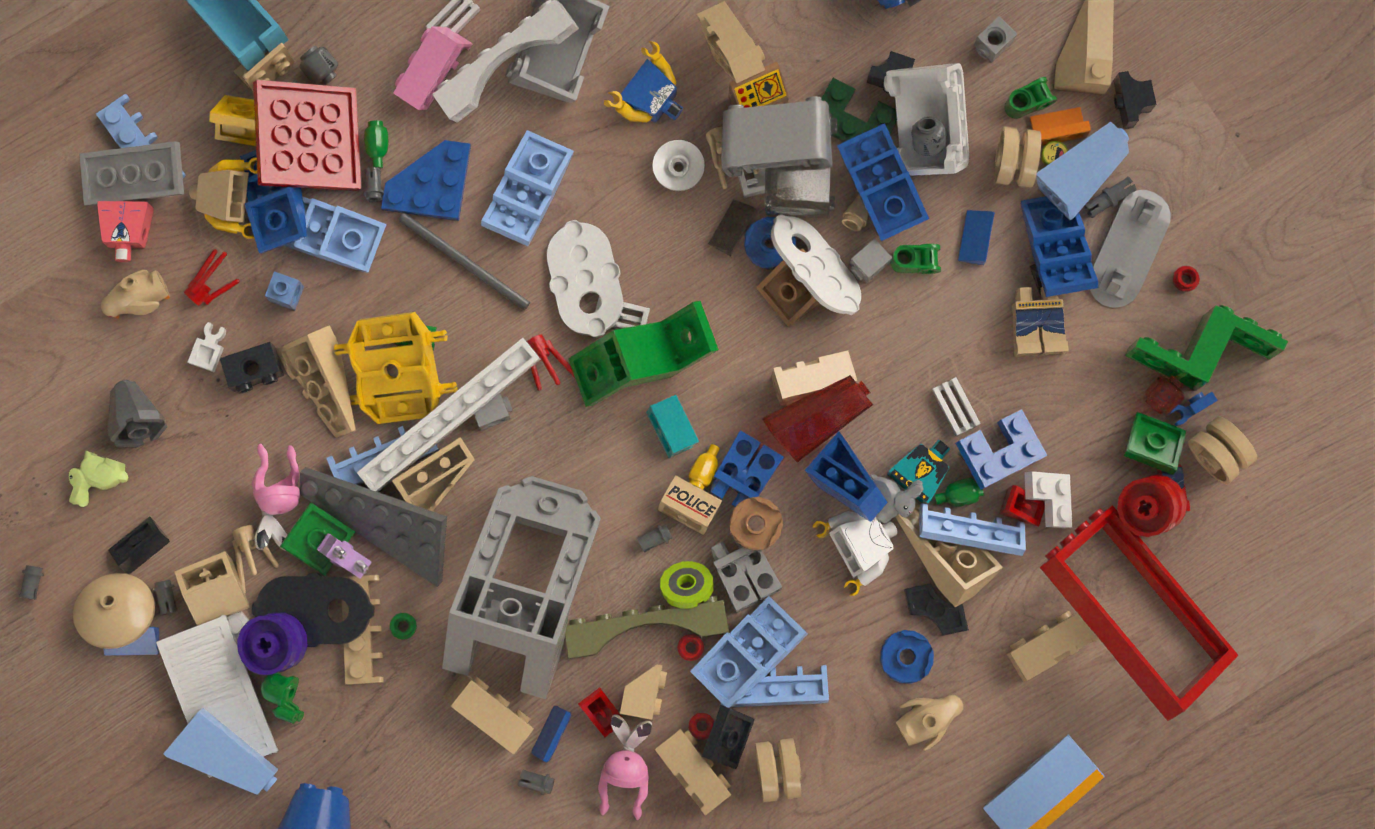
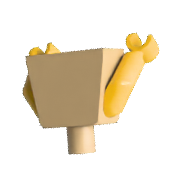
M252 158L249 162H244V160H221L212 166L208 173H201L198 176V184H193L190 187L189 195L193 200H196V210L204 213L205 219L215 229L233 234L241 232L247 239L254 238V235H250L247 231L251 224L240 225L239 222H244L249 174L244 172V170H250L257 174V170H254L257 158Z

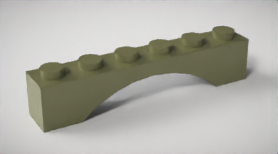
M717 596L710 597L706 602L703 600L702 604L689 609L675 607L665 610L664 605L649 607V612L638 614V609L623 611V617L612 618L611 614L595 616L596 621L585 622V618L569 620L570 625L566 628L565 637L569 659L597 655L606 644L618 635L645 625L663 624L677 626L691 631L702 638L726 634L727 632L729 633L724 600L718 601Z

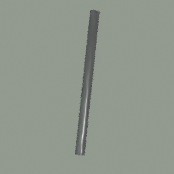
M406 213L401 215L399 222L521 309H527L530 301Z

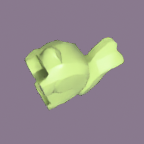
M85 451L80 468H72L69 472V481L73 486L69 502L73 505L78 504L81 507H85L89 503L88 489L90 487L107 490L116 487L120 482H127L129 477L125 472V464Z

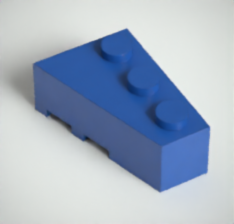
M840 431L836 433L805 469V472L817 487L869 522L888 503Z

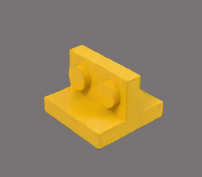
M224 95L210 111L209 122L215 123V139L256 146L254 100Z

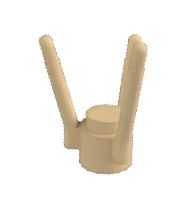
M717 127L707 132L706 138L711 149L714 167L718 170L722 188L726 189L727 184L720 154H722L723 127ZM754 169L753 172L755 174H758L759 170Z
M252 525L240 527L232 532L237 572L244 593H246L241 552H245L252 575L257 574L251 550L256 548V532H254ZM267 546L262 549L273 566L278 568L279 564Z

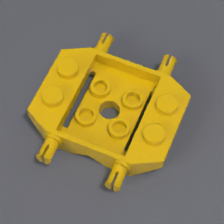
M416 312L358 320L348 343L334 345V350H337L335 351L336 355L349 354L351 365L356 373L357 395H349L351 406L359 405L360 409L377 424L425 418L438 407L442 394L455 393L458 390L455 387L457 386L456 382L441 384L438 380L432 342L447 341L446 330L429 331ZM404 341L413 342L412 345H404L365 351L366 346L382 345ZM388 364H393L397 367V377H392L388 374ZM420 389H422L421 391H413V392H405V393L381 395V394H388V393H396V392H404V391H412V390H420Z

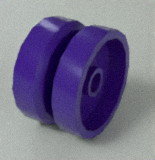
M270 613L257 616L249 620L242 627L237 639L238 654L242 663L250 671L257 674L272 675L297 666L304 658L307 649V634L303 625L294 616L287 613Z

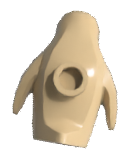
M140 270L123 278L102 300L101 309L103 314L116 319L119 318L120 314L146 315L158 308L159 301L169 299L170 294L158 271L155 270L148 273L147 270Z
M949 695L940 699L915 698L900 705V708H913L897 720L896 724L909 746L930 739L923 748L926 751L941 741L952 720L963 711V702L956 695Z

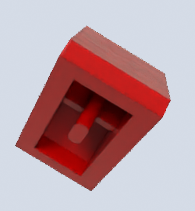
M1012 485L1006 491L999 514L1039 527L1045 510V501L1026 499L1025 490L1017 485Z
M600 687L578 703L604 738L614 731L611 726L612 716L619 715L623 718Z

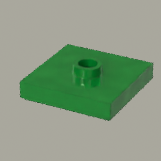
M1136 412L1124 456L1174 475L1178 468L1187 430Z
M310 502L280 547L325 576L333 563H331V559L317 550L328 533L341 542H349L355 531Z

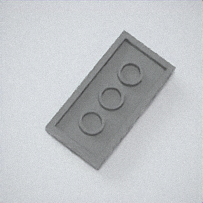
M174 141L79 153L85 206L97 205L98 201H136L184 195L180 142Z

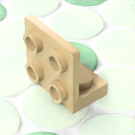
M280 43L270 53L267 51L265 57L249 71L241 64L234 70V73L253 92L254 81H274L279 75L287 74L292 68L294 61L287 48Z

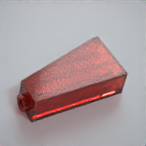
M849 375L765 416L762 420L774 438L798 463L873 405L867 397L871 392L862 380L857 383Z

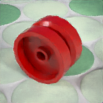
M1153 475L1134 480L1125 486L1118 498L1117 509L1120 520L1126 529L1138 536L1151 537L1171 531L1178 526L1185 516L1187 502L1184 491L1177 482L1167 476Z

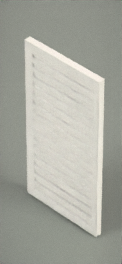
M221 615L219 618L156 642L188 724L204 708L263 757L271 753H277L278 748L246 666L242 663L238 654L237 643L226 615Z

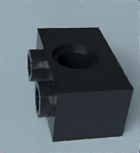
M271 342L219 358L228 388L233 392L237 391L238 394L253 390L254 385L263 383V385L276 383L279 377L284 376L276 348ZM251 364H258L257 373L248 375V367Z

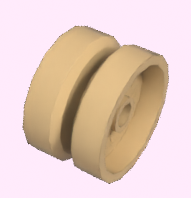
M1006 126L1002 128L995 155V184L1009 185L1015 174L1018 187H1033L1040 159V131L1027 129L1020 141V134L1017 128Z
M1216 417L1206 425L1207 433L1200 431L1188 441L1192 454L1201 466L1213 478L1225 485L1230 484L1239 476V468L1245 470L1257 460L1256 451L1246 436L1224 417Z
M789 738L778 741V757H774L773 747L769 741L755 743L763 802L778 800V783H782L784 796L787 799L800 798V780H802L794 739Z

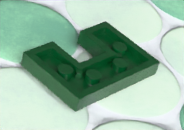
M834 77L832 78L821 98L822 101H826L829 105L831 136L845 142L884 123L889 134H891L897 123L896 109L878 101L870 118L865 122L845 112L856 89Z

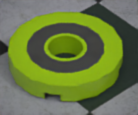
M682 561L673 564L664 571L660 578L662 596L671 606L680 609L697 607L698 603H701L703 600L706 602L713 592L714 582L710 570L703 564L694 561ZM685 582L693 583V586L689 588L681 587Z

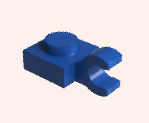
M1200 392L1188 400L1190 402L1189 406L1175 405L1167 413L1169 415L1175 411L1179 412L1181 419L1175 423V426H1180L1188 418L1218 400L1213 392L1205 396Z

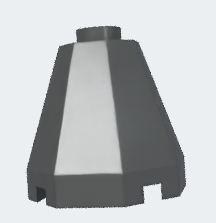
M122 380L116 383L110 391L107 431L110 440L114 441L117 447H139L144 445L143 440L146 438H150V441L158 439L167 428L164 417L135 381Z

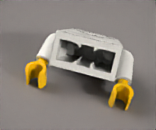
M847 511L829 518L827 523L816 521L813 524V528L819 525L825 527L822 534L816 535L818 538L826 537L829 530H833L829 534L853 578L858 576V579H850L844 585L845 588L849 583L856 584L857 590L851 593L850 596L857 595L860 586L868 585L883 573L889 561L888 553L893 549L890 538L897 535V528L894 523L889 521L882 525L877 517L869 522L856 512Z

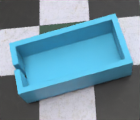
M186 0L189 6L247 71L265 57L267 51L270 53L280 43L284 44L289 40L281 27L257 0Z

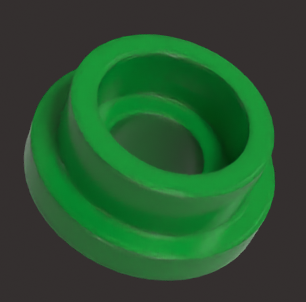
M399 613L391 619L390 631L394 637L406 640L415 634L417 623L412 615ZM403 621L408 623L406 631H400L399 624Z

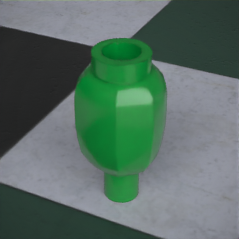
M383 121L367 122L368 127L364 130L365 150L367 155L372 158L373 167L382 169L383 157L387 154L389 147L388 131L383 126Z
M966 478L949 484L945 492L935 494L937 505L948 502L951 506L961 507L978 502L979 497L984 496V491L980 489L974 479Z

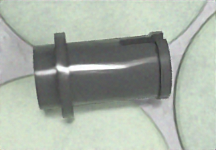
M370 167L364 170L366 190L363 191V196L369 202L381 201L384 191L381 190V169L372 167V172H370Z
M659 524L658 528L637 537L645 553L664 542L668 544V540L672 539V536L666 524L662 526Z
M26 565V569L22 570V573L25 574L19 597L37 599L40 578L44 576L42 573L43 568Z
M171 580L154 583L155 588L153 592L156 591L160 615L167 614L166 602H168L170 613L176 612L177 608L172 590L175 586L174 584L171 585Z
M523 769L518 786L540 791L541 795H545V793L551 794L555 779L551 778L550 774L543 776Z

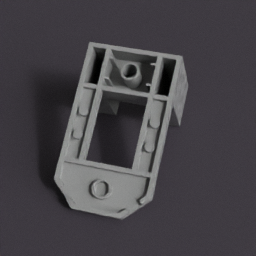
M533 476L523 479L520 484L510 487L506 485L498 488L449 612L442 669L468 676L480 643H486L526 655L520 692L543 699L547 698L561 657L570 608L601 520L596 510L593 511L587 503L588 499L583 491ZM515 522L566 537L546 593L494 578Z

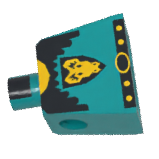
M937 440L930 450L923 444H919L894 465L887 475L905 490L914 481H922L923 491L916 499L920 503L928 504L950 468L942 461L950 451V448L941 440Z

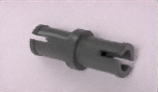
M1127 176L1113 187H1106L1100 195L1084 205L1085 210L1096 206L1087 214L1094 218L1108 207H1115L1118 205V201L1137 190L1135 184L1124 189V187L1133 182L1131 178Z

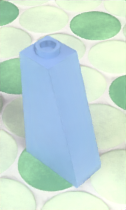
M1109 122L1038 171L1036 175L1038 189L1069 220L1073 219L1129 153V137L1122 128L1118 129L1112 122Z
M204 708L194 716L164 752V755L172 760L256 795L262 789L267 792L277 780L274 774L278 771V768Z

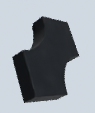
M931 583L904 589L909 614L921 615L933 621L939 628L941 636L969 630L963 604L954 607L953 604L945 602L937 596Z

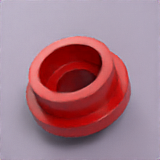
M1181 266L1173 274L1175 287L1183 292L1194 290L1200 281L1197 270L1191 266ZM1183 275L1188 276L1190 282L1184 283L1181 277Z
M687 634L679 640L677 650L684 660L695 661L702 656L704 644L697 635ZM688 643L695 644L696 650L693 653L686 651L685 646Z
M707 713L695 714L689 721V732L696 739H708L714 719ZM699 721H704L707 724V729L703 732L699 731L696 727Z

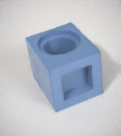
M274 272L265 297L271 303L295 311L304 286L297 279Z

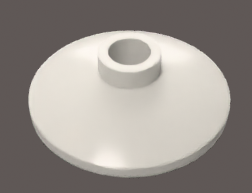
M673 140L665 143L657 150L653 159V172L657 181L665 188L673 191H684L694 187L704 173L703 155L695 145L688 141ZM680 164L684 169L681 172H677L674 170V166Z

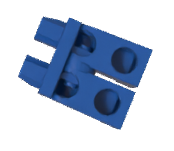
M740 430L714 475L715 481L710 493L723 499L729 488L736 491L738 494L731 504L733 507H736L738 503L748 498L759 497L783 461L784 456L763 444L749 467L748 464L760 447L761 442Z

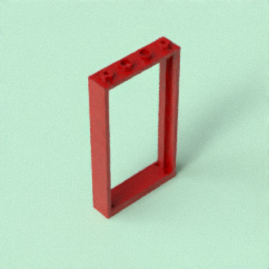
M1112 505L1105 511L1099 508L1088 517L1091 521L1090 523L1086 520L1074 529L1077 535L1074 536L1071 533L1060 542L1061 549L1056 546L1045 555L1047 561L1040 566V569L1164 718L1169 721L1185 712L1239 655L1142 539L1126 529L1115 507ZM1101 528L1212 659L1178 696H1176L1065 563L1068 557Z

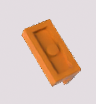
M1081 107L1030 116L1029 118L1032 130L1041 132V146H1045L1052 141L1066 142L1086 138L1091 131L1089 120H1083Z

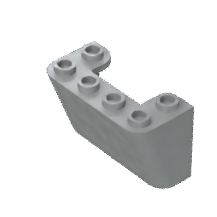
M532 0L531 6L534 8L531 17L539 12V7L549 0ZM557 0L564 6L579 29L560 44L533 46L516 53L514 63L511 62L505 74L506 77H509L508 83L568 103L575 102L584 79L579 74L593 35L602 29L610 7L597 0Z

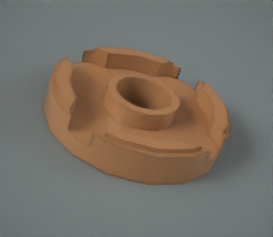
M752 497L738 503L732 511L729 521L730 532L735 541L743 548L753 551L765 550L774 545L780 537L783 528L782 515L778 507L770 500L762 497ZM757 516L764 521V527L760 531L750 529L748 522L752 517Z

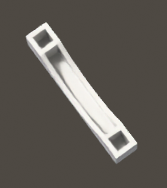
M549 0L539 7V12L532 17L524 18L518 24L519 27L512 33L508 32L498 39L499 43L494 47L480 52L476 61L462 66L454 78L445 80L438 85V90L432 95L450 120L458 123L478 107L481 93L487 81L506 59L519 51L533 46L560 44L579 29L560 2Z

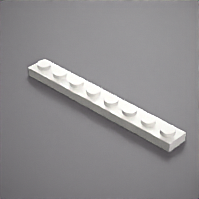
M524 338L520 339L365 465L357 474L370 490L380 491L541 359Z

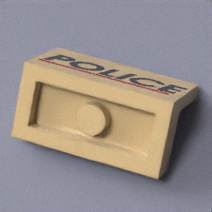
M675 475L660 501L658 511L705 535L722 500Z

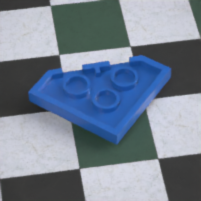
M444 140L385 183L381 209L383 211L459 221L471 144Z

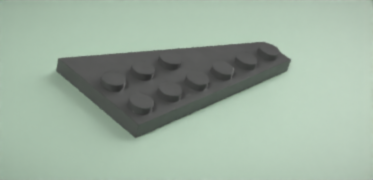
M307 467L300 472L299 489L301 496L436 587L440 585L443 578L447 516Z

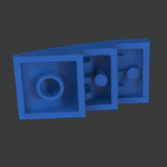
M885 123L837 145L881 241L929 219Z
M256 150L241 155V160L249 162L252 158H257ZM257 163L254 164L255 171L257 170ZM244 170V172L249 173L246 194L249 202L245 203L258 252L262 254L307 237L301 188L258 185L257 174L250 170Z
M1046 196L1022 200L1020 204L1026 231L1045 296L1050 297L1098 288V279L1091 263L1092 254L1085 238V227L1080 213L1078 212L1073 219L1069 220Z

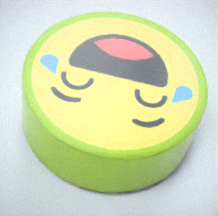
M1059 141L1049 142L1042 150L1041 159L1047 166L1065 154L1068 149Z

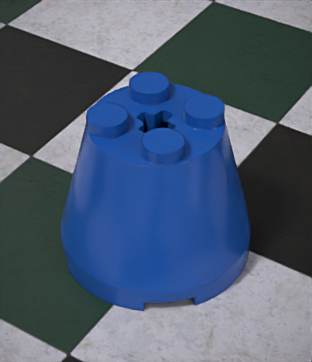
M302 783L299 789L295 791L277 829H351L349 799L343 795V789L330 786L327 787V790L317 789L312 784Z

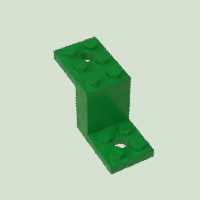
M695 301L660 322L613 330L568 359L585 407H589L624 387L671 378L719 349L701 301ZM689 331H690V333H691V341L689 340V337H688Z
M1215 305L1203 315L1184 356L1176 350L1168 349L1167 351L1159 347V343L1149 337H1144V339L1139 337L1129 346L1125 356L1197 391L1209 382L1229 340L1269 360L1284 351L1288 341L1283 339L1282 334L1275 330H1265L1259 327L1258 322L1251 318H1241L1235 315L1234 311L1227 306Z

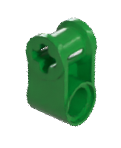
M1038 78L1028 85L1014 90L1005 103L1004 109L1006 114L1011 118L1018 119L1054 104L1057 98L1052 96L1046 84L1047 78ZM1013 100L1021 101L1024 107H1016L1013 104Z
M900 245L891 256L890 266L897 273H940L941 267L938 266L940 245ZM905 254L909 258V264H901L897 259V255Z

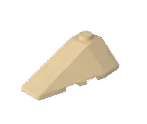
M1114 0L1084 1L1057 60L1053 89L1105 95L1111 85Z
M329 325L276 350L287 374L292 380H298L304 388L302 394L306 399L311 398L318 407L317 414L335 438H338L356 429L342 354H335L337 350H334V345L338 344Z
M915 502V508L910 516L904 518L898 514L896 519L938 589L954 607H957L974 597L1003 567L987 549L919 537L920 505Z

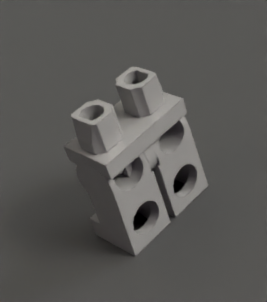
M735 541L738 550L729 554L724 542H721L711 547L715 561L713 565L736 613L758 603V599L747 577H749L760 601L782 590V586L762 550H749L743 548Z

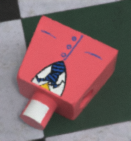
M98 201L102 243L108 248H115V261L131 262V249H143L146 246L154 208L148 202Z

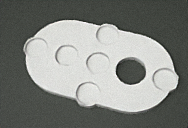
M778 215L774 219V225L771 229L772 242L779 255L791 268L794 277L802 282L813 297L827 309L841 314H855L859 310L861 290L856 278L841 261L837 251L831 248L818 231L806 221L793 216ZM795 236L802 239L808 247V252L805 253L798 250L792 243V237Z
M572 220L567 222L552 237L548 245L547 262L551 275L550 290L555 294L559 314L564 323L576 333L598 338L604 336L605 332L614 326L622 313L623 295L619 282L620 268L614 261L611 245L606 235L594 225ZM593 292L601 297L602 304L597 312L588 314L581 310L580 300L585 294Z

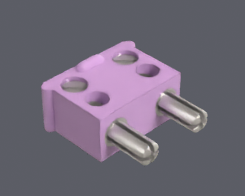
M329 533L317 549L331 559V563L338 567L342 566L360 579L363 574L367 573L366 570H368L371 561L355 551L351 544L346 541L341 542Z

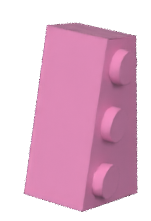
M432 26L431 29L428 28L423 33L420 48L411 54L408 60L409 67L405 73L400 74L395 82L397 87L393 93L418 110L428 109L435 99L432 94L438 90V85L443 82L450 68L455 70L459 65V62L456 61L457 57L464 48L469 51L473 45L448 27Z

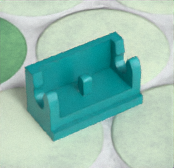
M677 395L651 405L646 411L669 459L693 448V445L699 443Z

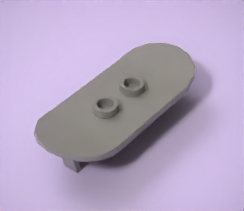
M1137 190L1126 196L1120 204L1093 265L1098 279V288L1090 289L1094 298L1104 306L1112 308L1125 306L1136 298L1142 288L1171 219L1168 204L1156 193L1147 190Z

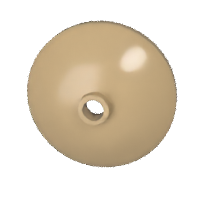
M114 573L99 577L88 584L77 597L73 608L74 625L80 636L93 646L113 649L129 645L140 638L152 623L155 614L154 597L149 587L133 575ZM114 600L112 604L106 605L108 601Z

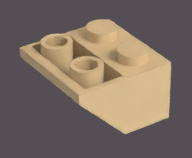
M226 551L174 571L182 596L197 626L219 618L221 615L228 617L250 608L234 562Z
M655 665L625 686L620 714L653 720L654 715L659 716L662 699L657 698L659 688L664 689L667 672L662 671V665Z

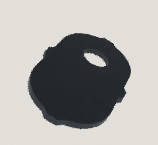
M309 573L306 576L275 578L262 588L257 600L252 604V614L255 617L270 613H287L294 616L305 629L307 647H318L320 644H346L356 640L364 633L375 612L366 591L356 581L345 577H322L319 573ZM335 599H342L349 608L347 618L339 623L333 621L328 614V607Z

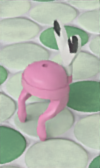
M258 444L257 452L261 459V467L254 474L252 488L256 503H258L262 511V519L255 535V545L258 550H262L268 545L271 536L280 547L287 533L273 515L287 513L294 509L299 502L300 489L297 487L299 468L296 462V452L292 445H289L287 450V458L291 466L290 474L270 487L264 485V477L268 469V453L262 444Z
M613 715L611 726L624 745V748L612 754L602 768L598 785L601 797L599 809L602 816L609 809L607 782L622 788L640 787L633 807V815L636 820H639L642 815L641 805L648 794L649 776L645 761L639 754L634 752V748L649 736L652 722H641L631 732L622 717Z

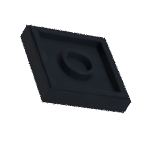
M720 705L702 757L737 769L755 718Z

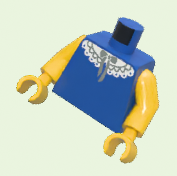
M649 41L653 48L652 52L649 53L644 47L641 48V52L644 56L651 57V61L646 59L621 94L617 91L608 92L609 95L613 96L614 101L612 103L609 100H604V105L608 108L615 107V110L630 122H657L663 113L676 120L683 111V107L673 101L677 95V81L670 65L663 55L659 53V45L656 42Z

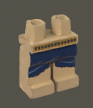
M1023 287L1016 290L1015 303L1012 305L1014 357L1038 356L1039 354L1059 355L1069 351L1065 334L1063 299H1059L1058 295L1046 297L1042 287L1041 300L1033 301L1031 287Z

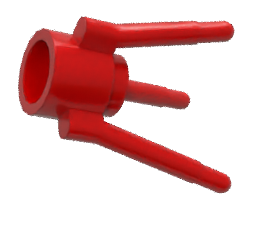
M214 249L194 279L187 285L188 288L184 293L196 305L200 306L203 302L209 305L213 299L240 282L239 279H235L209 294L212 289L205 282L227 256V252H222L210 266L218 253L217 249Z
M539 334L526 341L541 359L539 361L544 363L556 385H560V380L547 358L550 355L549 351L575 378L570 364L554 348L550 340L546 341L543 335ZM535 364L531 367V372L537 390L541 391L542 386Z

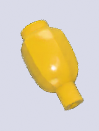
M710 444L707 453L698 456L688 474L689 483L702 490L711 484L718 468L716 458L720 450L718 446Z

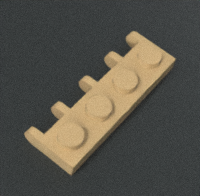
M379 575L362 576L361 579L357 576L345 577L360 584L366 591L369 599V581H379ZM370 599V603L372 605H380V599ZM342 600V616L344 621L348 616L349 608L346 602ZM371 619L366 630L359 638L344 644L345 685L384 682V677L382 676L373 677V659L383 658V653H372V632H380L381 626H371Z

